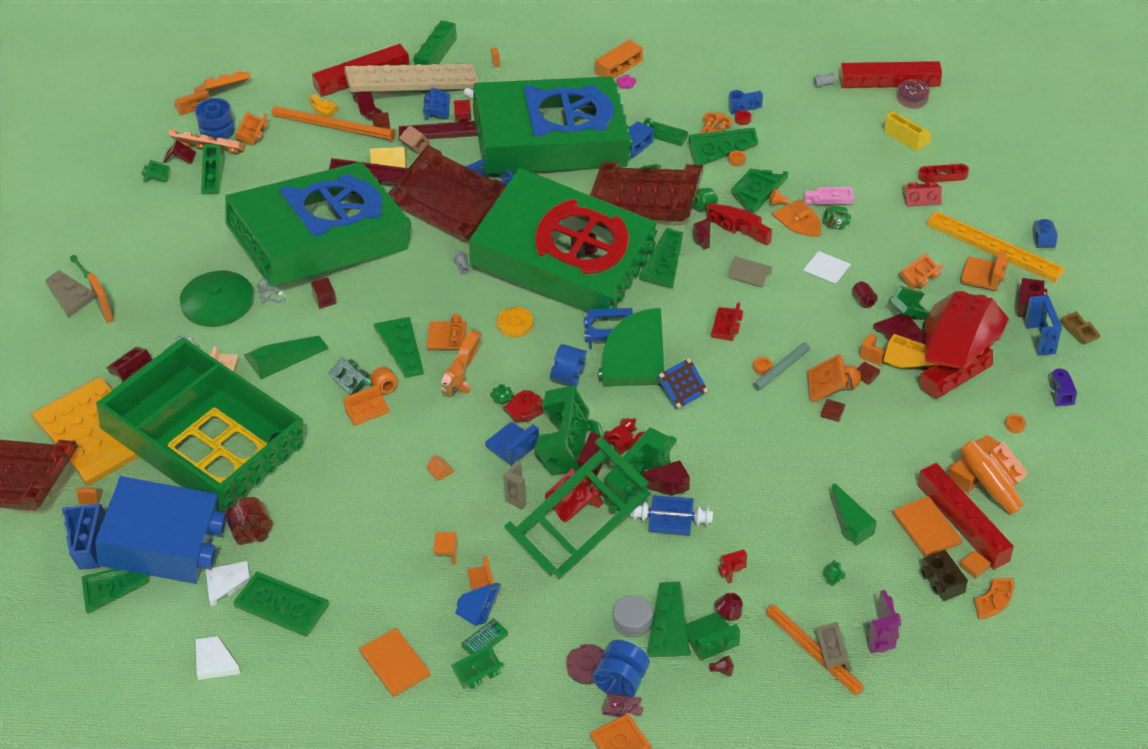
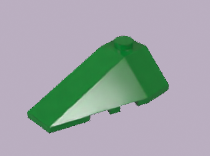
M318 335L261 346L244 354V357L258 377L264 379L327 350L328 346Z

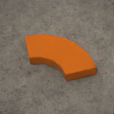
M1013 578L992 579L989 592L983 596L975 597L974 604L978 619L995 616L1007 607L1014 590Z

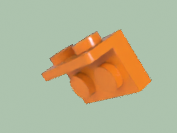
M379 385L343 398L345 412L353 426L390 413L389 407L381 395Z

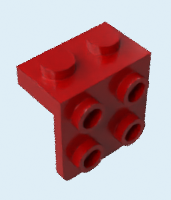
M572 468L565 476H563L548 492H546L545 498L547 499L550 495H552L563 483H565L576 472V470ZM588 477L553 508L563 522H568L588 502L597 508L604 504L600 498L601 492L595 486L590 485L591 480Z

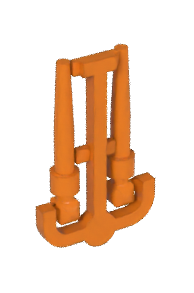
M708 112L703 116V120L706 122L700 134L706 133V131H708L707 133L724 131L726 127L730 128L732 126V119L724 116L723 113ZM722 121L721 125H719V127L715 129L718 123Z

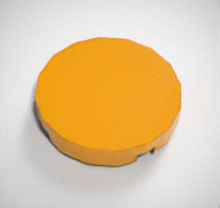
M512 307L510 310L507 308L499 313L497 317V328L501 334L507 337L515 338L527 335L534 326L531 312L522 307Z

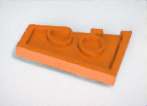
M240 70L234 72L232 76L224 74L216 80L213 77L205 79V83L193 90L194 93L207 89L212 91L222 87V85L226 87L246 81L251 76L249 71L243 73Z

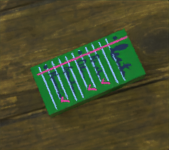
M493 618L461 642V646L471 655L489 644L491 647H494L508 636V631Z

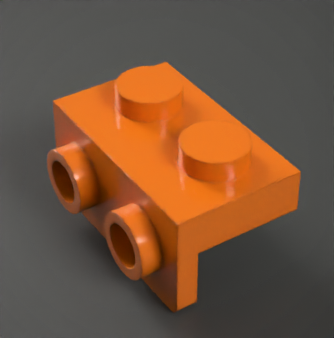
M246 112L235 134V138L253 146L255 141H259L263 134L261 129L265 130L268 121H266V117L268 114L264 113L261 119Z
M925 253L904 268L899 275L911 289H915L918 286L922 288L929 283V278L935 279L942 273L940 269L944 264L941 263L937 266L928 254Z

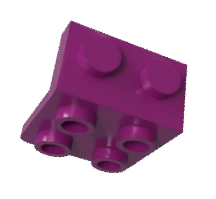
M886 590L880 591L877 611L879 619L871 621L868 642L870 653H882L895 649L897 639H899L898 630L899 626H901V618L899 613H895L893 599L891 596H888Z

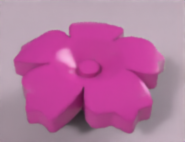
M627 74L622 76V78L618 77L616 79L620 88L629 89L636 83V78H630V75Z

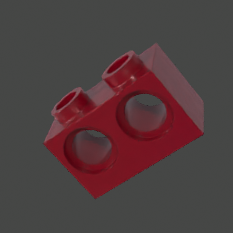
M1022 278L1017 317H1026L1030 297L1047 295L1048 289L1044 288L1045 281Z

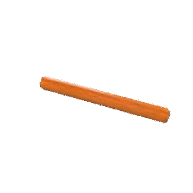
M772 604L768 607L766 614L827 669L821 646L776 605ZM842 665L827 669L854 695H858L863 691L864 685Z

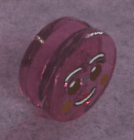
M917 79L903 81L898 88V102L902 106L911 109L925 106L929 99V86Z

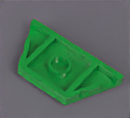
M750 168L732 187V194L749 212L755 214L768 200L775 188L778 189L788 178V172L783 171V174H773L772 170Z

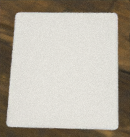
M818 251L804 268V271L837 283L851 264Z

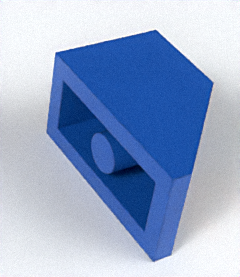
M639 121L629 127V136H632V146L629 147L631 159L636 157L654 141V129Z
M489 584L462 594L457 601L458 607L455 614L474 625L486 623L501 584Z

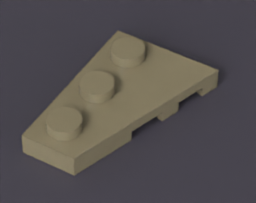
M60 270L45 280L48 288L58 300L59 305L65 311L68 318L94 300L90 289Z

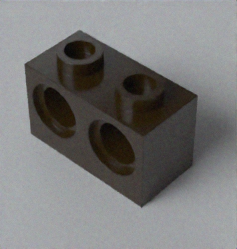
M945 549L923 558L921 574L924 579L929 581L934 593L939 595L943 602L966 592L968 579Z

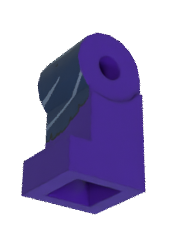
M1055 369L1052 372L1050 387L1055 391L1053 399L1055 407L1075 405L1077 390L1070 374L1065 369Z

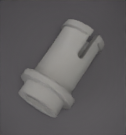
M833 73L822 76L816 75L813 78V84L818 88H821L823 85L834 84L835 82Z
M462 251L456 252L453 260L457 264L460 274H467V271L470 272L471 270L467 262V255Z

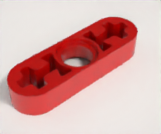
M965 164L923 166L919 169L918 179L923 183L925 181H962L968 178L969 167Z

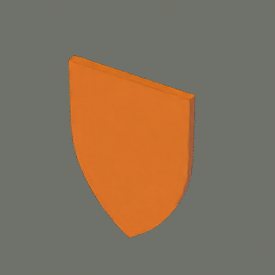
M800 199L772 212V215L789 230L805 236H820L821 223L819 217Z

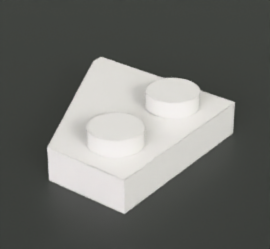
M247 561L215 567L211 570L206 569L211 606L216 605L217 600L224 595L230 596L238 588L246 586L250 580Z
M218 636L196 639L198 680L240 674L238 664Z

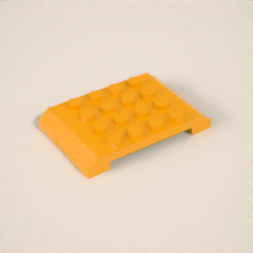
M96 377L30 413L31 419L40 430L43 429L75 468L77 475L87 487L140 458L100 429L96 402L112 391L101 377Z

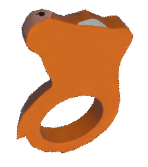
M475 329L468 332L456 360L446 370L442 378L443 395L451 397L455 390L467 394L470 392L471 387L464 381L465 371L477 352L482 332Z

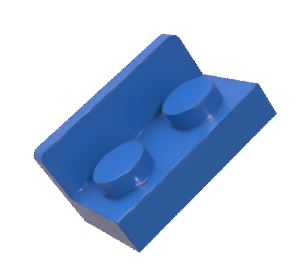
M432 87L430 92L426 93L424 97V119L428 120L431 114L447 119L449 115L450 94Z

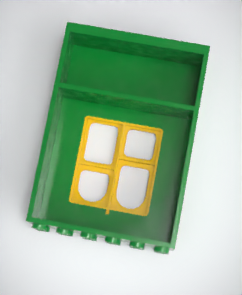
M184 337L96 402L100 429L179 486L218 494V511L221 512L229 510L238 499L243 498L251 488L257 486L268 474L273 473L277 466L287 461L289 456L295 451L300 450L304 444L303 419ZM211 417H217L229 425L226 430L214 439L198 429ZM238 432L256 445L257 451L249 458H240L221 444L232 434ZM280 433L269 442L272 434ZM189 435L195 436L213 449L210 454L198 463L192 461L175 448L177 444ZM219 456L225 457L234 465L233 472L227 477H216L206 471L205 468Z

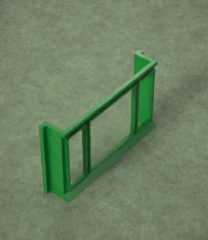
M602 437L595 441L600 450L517 527L511 521L504 526L550 575L554 573L559 580L651 495L646 487L649 485L648 481ZM606 458L640 490L626 505L592 472ZM588 477L621 510L576 550L544 516ZM539 521L572 554L558 569L525 536Z

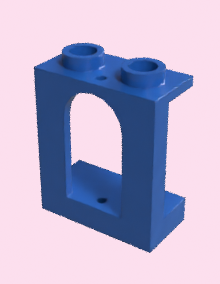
M1048 295L1030 297L1024 325L1026 329L1038 328L1041 333L1037 356L1056 354L1062 326ZM1047 313L1051 319L1053 326L1049 327L1046 322Z
M632 308L588 309V317H584V328H588V331H585V342H589V349H592V341H606L613 330L594 328L591 325L594 319L604 317L626 318L633 314Z

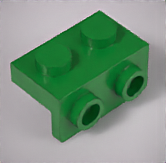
M900 286L890 300L898 307L897 311L904 316L910 315L915 319H927L930 314L919 303L925 295L922 291Z
M490 644L451 665L463 689L468 686L471 689L482 684L481 679L487 676L490 679L502 673L500 669L505 666L503 661L500 662Z

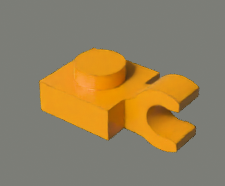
M316 94L309 97L313 101L310 103V106L315 108V113L321 116L331 117L338 111V105L327 99L321 101Z

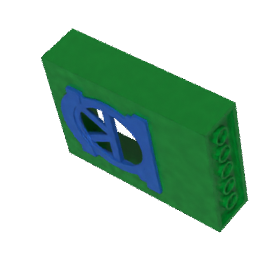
M613 76L474 83L473 113L482 159L485 158V163L483 164L485 174L506 173L505 169L516 173L519 167L530 172L627 167L628 160L631 159L629 147L632 146V136H629V125H626V114H623V104H620L621 96L618 93V85L614 82ZM583 106H595L597 112L593 116L575 110ZM564 107L568 125H560L548 121L541 115L539 108ZM573 115L588 119L589 121L575 125Z
M362 162L225 195V224L270 287L408 249L411 227L409 217L402 212V209L398 207L394 199L389 196L385 188L380 185L377 178L370 173V170ZM358 193L364 200V204L340 203L348 195ZM327 201L340 217V220L316 217L309 213L305 206ZM342 208L361 209V211L349 217Z

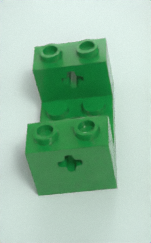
M575 385L548 390L545 392V398L542 401L543 409L547 411L551 422L555 424L559 431L538 435L535 453L542 460L544 468H547L551 476L568 473L572 468L576 471L581 468V464H578L577 460L585 445L590 410Z

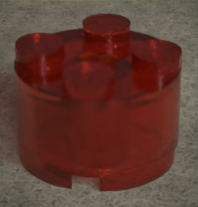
M247 497L237 501V505L233 508L230 506L225 514L226 522L238 545L256 541L263 542L268 538V533L273 523L264 503L259 501L258 498Z

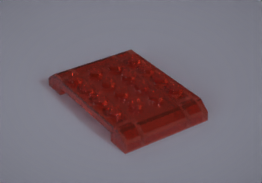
M427 145L388 194L403 211L462 242H468L507 184L495 178L491 180L443 156L441 151Z
M602 162L590 196L650 220L683 221L690 216L704 171L703 165L686 164L684 170L620 168L619 162Z
M0 440V507L36 511L77 450L78 445L76 441L58 440L56 444Z

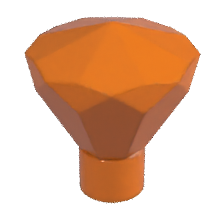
M775 188L770 194V205L788 204L789 198L784 197Z

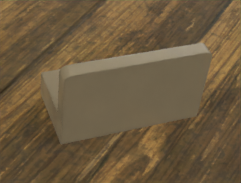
M734 256L729 277L763 287L767 273L771 274L773 267Z
M517 460L503 475L505 501L522 510L527 505L525 479L522 478L521 462Z
M838 622L818 627L817 632L827 669L845 664L846 669L849 672L852 671Z

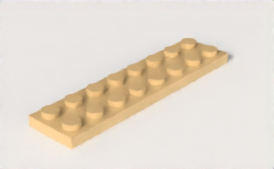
M467 63L345 66L344 70L350 92L431 90L432 87L438 90L473 89V84L479 83L473 64Z

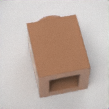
M410 125L399 138L406 146L419 155L430 143L421 132Z

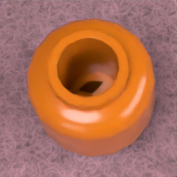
M378 367L371 373L370 382L372 386L379 385L381 394H390L396 389L398 379L390 368Z

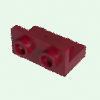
M135 347L106 368L110 374L119 376L121 381L124 382L149 363L152 358L147 349Z

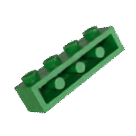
M441 20L435 26L431 35L428 36L425 43L421 45L420 50L414 55L413 62L415 65H439L457 40L456 23Z

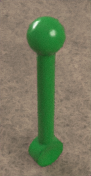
M70 256L71 262H75L84 273V277L88 278L87 275L90 272L86 271L79 263L77 256Z

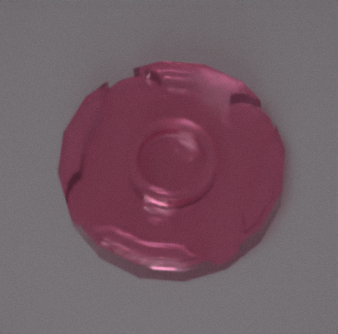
M583 644L579 648L571 650L566 660L568 675L580 684H595L593 673L599 661L602 660L604 650L594 644Z

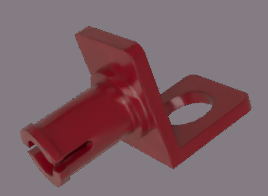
M361 91L354 94L353 99L358 104L362 116L370 119L382 114V110L375 107L371 91Z

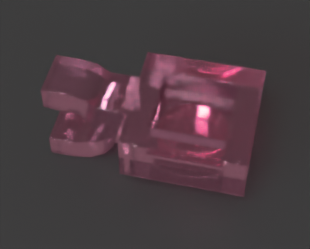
M607 693L601 708L602 715L621 717L625 713H631L635 716H641L643 712V707L640 706L642 699L641 697H632L630 699L629 695Z

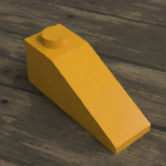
M893 334L889 340L883 362L889 363L891 366L900 368L938 365L925 362L926 345Z

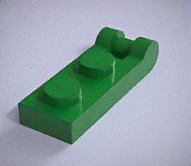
M646 118L643 124L654 129V139L682 146L688 138V131L654 122L651 118Z

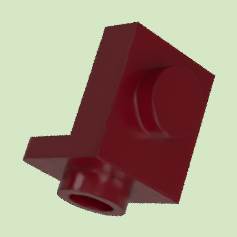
M709 219L693 224V238L696 244H699L703 250L710 248L709 233L711 221Z

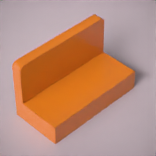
M203 90L175 99L174 106L180 116L194 112L200 102L210 99L207 90Z
M483 556V566L467 569L471 590L494 584L487 556Z

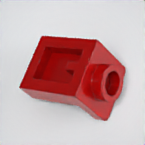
M745 549L721 556L718 570L721 577H725L728 584L732 583L733 572L741 571L747 567L748 555Z

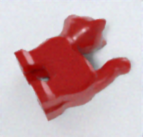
M623 418L620 420L619 426L611 431L604 432V437L612 440V444L616 447L614 450L620 455L630 450L645 433V431H642L636 436L631 433L637 430L635 425L636 418Z

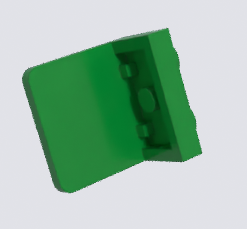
M717 612L686 624L689 642L700 661L740 645V629L738 625L729 626L726 620L719 616Z

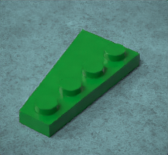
M410 317L374 323L376 333L380 335L383 344L385 343L388 352L395 359V363L404 377L423 375V367Z
M680 581L660 582L647 650L649 657L691 656L686 627L687 620L684 611L683 589Z

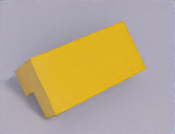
M894 111L886 115L884 133L915 151L920 150L931 142L932 133Z

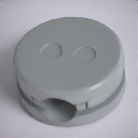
M630 595L616 602L613 608V624L620 634L627 637H639L650 630L653 622V610L651 604L646 599Z

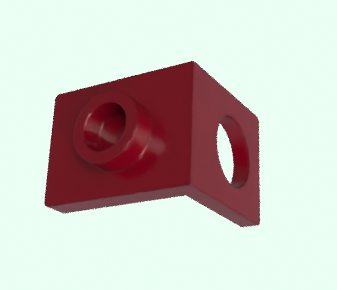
M176 140L167 150L163 162L165 163L174 154L188 164H191L196 151Z

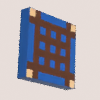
M691 358L657 375L675 410L708 392Z

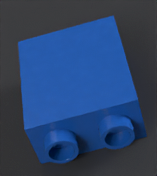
M120 476L95 541L98 566L140 574L144 572L146 575L197 584L201 569L211 570L214 564L216 545L210 544L212 535L222 537L226 525L227 513L218 511V494Z

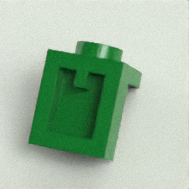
M150 160L148 166L144 165L141 174L144 175L143 182L146 183L148 177L165 182L170 166Z

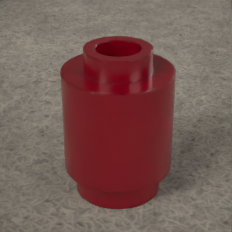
M860 281L854 285L853 295L862 307H872L877 302L878 296L868 283Z

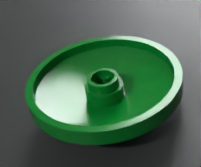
M225 270L207 272L197 276L183 288L180 295V306L184 316L192 323L205 327L224 326L239 320L250 310L254 302V293L249 280L239 273Z

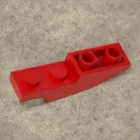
M720 204L707 205V219L733 234L740 231L766 246L771 243L772 229L762 224V217L732 206Z

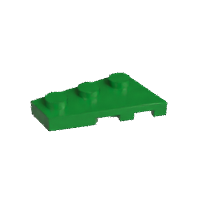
M111 569L81 576L87 614L147 584L148 578L146 573L141 572L142 574Z

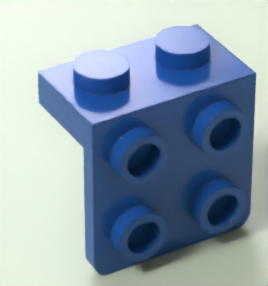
M510 422L489 438L485 445L512 466L517 460H520L535 448L539 428L532 424L529 428L523 430L517 424Z

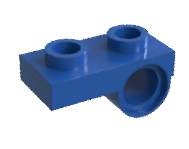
M733 90L729 93V112L731 114H735L740 110L748 111L762 107L763 93L761 90L746 94L740 90Z
M1049 219L1034 221L1036 247L1055 248L1058 234L1053 221Z

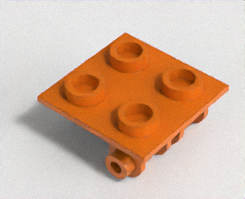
M457 313L451 317V321H430L427 349L460 350L466 337L467 321H462L461 315Z

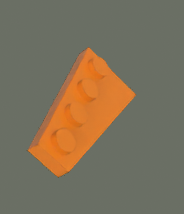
M174 129L169 130L170 137L188 147L193 145L198 149H203V145L220 144L222 149L228 150L227 152L237 154L238 152H244L245 145L239 141L217 138L215 141L213 137L201 135V138H199V136L184 131L183 135Z

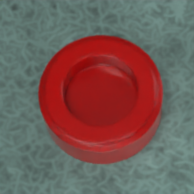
M746 110L737 111L735 113V122L739 125H748L751 122V113Z

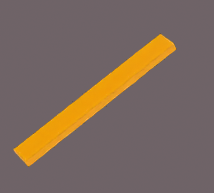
M938 211L927 220V226L998 257L1000 249L1007 250L1006 258H1009L1010 263L1056 283L1065 271V268Z

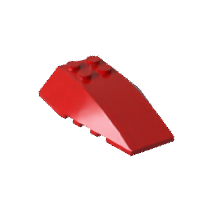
M965 291L953 292L936 303L926 319L925 362L964 370L976 360L977 355L984 353L986 347L990 348L994 341H998L1001 338L1009 318L993 298H988L985 295H972Z

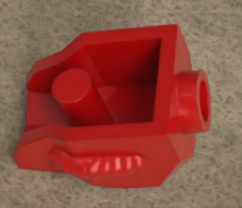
M528 390L517 393L503 407L504 411L508 412L517 423L529 422L543 414L541 397Z

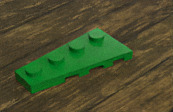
M755 127L692 134L688 138L695 168L727 157L733 151H743L757 146L759 142Z
M669 228L665 229L639 273V279L669 288L674 287L683 232Z

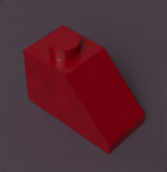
M680 460L643 472V478L649 483L646 486L649 490L669 496L690 490V476Z

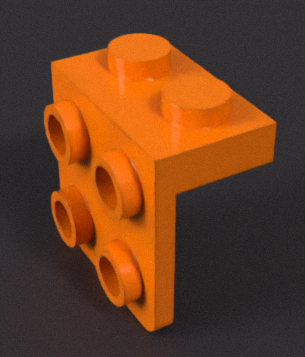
M999 250L996 262L968 257L961 282L997 291L999 282L1004 281L1006 271L1003 269H1007L1009 258H1006L1007 250Z

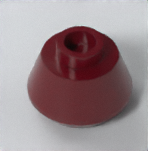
M736 593L724 594L715 602L716 612L726 620H738L742 616L743 602L740 596Z

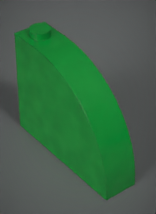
M651 308L629 315L611 331L603 348L599 380H603V387L661 385L657 377L658 374L664 372L661 308Z

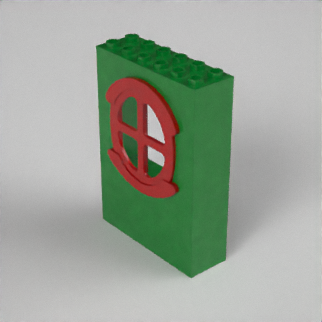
M519 167L470 238L469 263L588 312V309L617 308L618 302H622L626 289H630L633 277L638 276L641 264L646 263L649 251L652 252L655 247L656 222ZM574 216L588 222L582 232H577L560 225L559 221ZM594 225L611 231L614 238L613 244L609 245L590 237L589 233ZM553 231L577 239L569 253L562 252L554 244L551 237ZM583 243L607 251L606 255L596 259H578L575 257Z

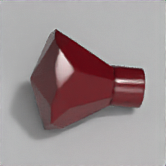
M730 655L725 656L717 663H710V672H720L726 676H732L734 664Z

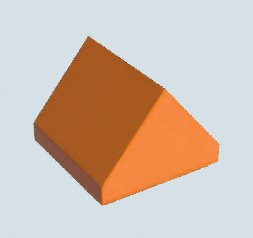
M433 455L427 465V470L437 481L454 472V469L444 458Z
M78 488L76 492L79 504H98L103 490L99 488Z

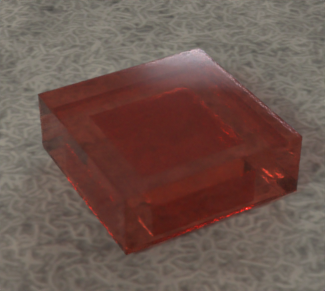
M388 112L372 114L373 126L390 129Z
M865 361L857 368V371H860L861 381L868 385L880 374V369Z
M827 399L821 411V417L840 422L846 404Z

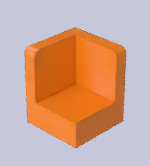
M870 333L861 345L860 358L881 366L886 350L876 347L877 336Z
M436 532L434 554L451 555V563L456 564L458 548L456 532Z

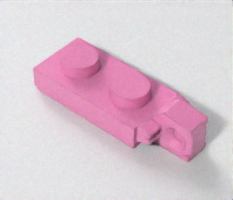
M819 187L817 190L804 192V203L812 205L854 204L853 190L851 187Z

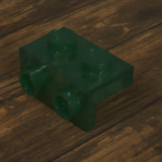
M341 357L328 373L350 395L359 392L365 383L372 385L369 379L371 375L362 368L359 370L357 368L359 364L351 358L347 360Z

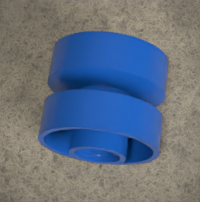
M210 98L196 106L195 114L200 136L207 135L213 137L216 141L217 138L229 139L234 134L235 127L230 104L226 100Z
M613 640L608 643L602 655V660L599 661L593 673V681L599 689L612 697L631 699L635 696L641 684V679L650 665L649 657L640 647L624 640Z

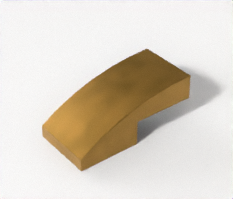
M1077 311L1060 319V323L1084 345L1101 337L1092 323H1086Z

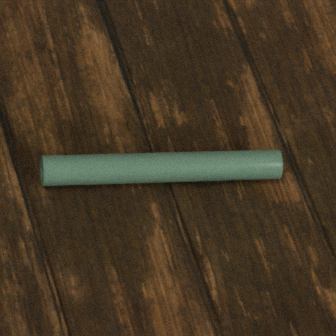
M805 342L756 380L753 383L754 389L757 391L761 390L808 352L810 346Z

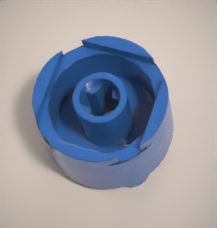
M561 344L554 358L555 364L551 368L550 380L568 386L575 385L577 388L580 379L578 375L579 373L583 374L586 363L584 361L587 351Z

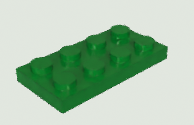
M258 571L255 572L233 602L234 606L238 609L305 637L308 636L329 606L328 600Z

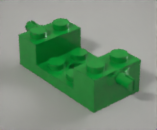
M649 427L623 458L642 476L645 470H651L671 463L670 451L671 447L677 442V439L674 436L669 437ZM616 467L604 478V484L625 505L636 496L637 487ZM604 493L605 505L609 506L611 512H619L621 509Z

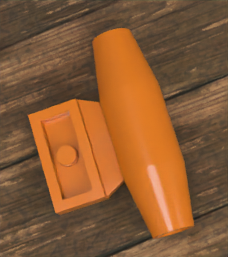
M974 439L960 448L971 471L990 496L1010 515L1024 506L1014 485L1021 481L1028 473L1004 442L998 444L989 453Z

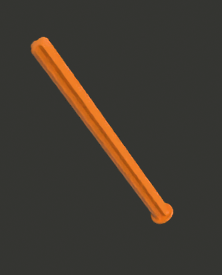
M274 106L271 110L272 115L276 117L388 139L390 142H393L396 132L394 128L390 130Z

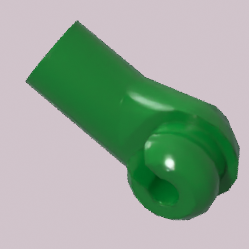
M591 419L588 420L587 432L591 431L604 437L600 423Z

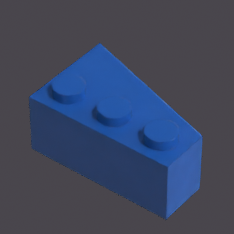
M101 503L62 508L65 517L64 524L67 529L66 537L69 555L79 570L99 567L95 541L106 514Z

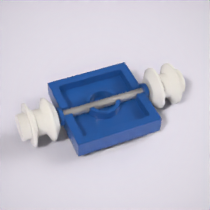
M653 495L651 508H649L645 501L643 505H639L630 513V517H634V521L637 517H640L645 522L649 514V532L690 536L692 520L694 521L695 518L697 526L700 523H705L706 527H708V523L712 524L713 511H709V507L704 511L698 506L694 514V498Z

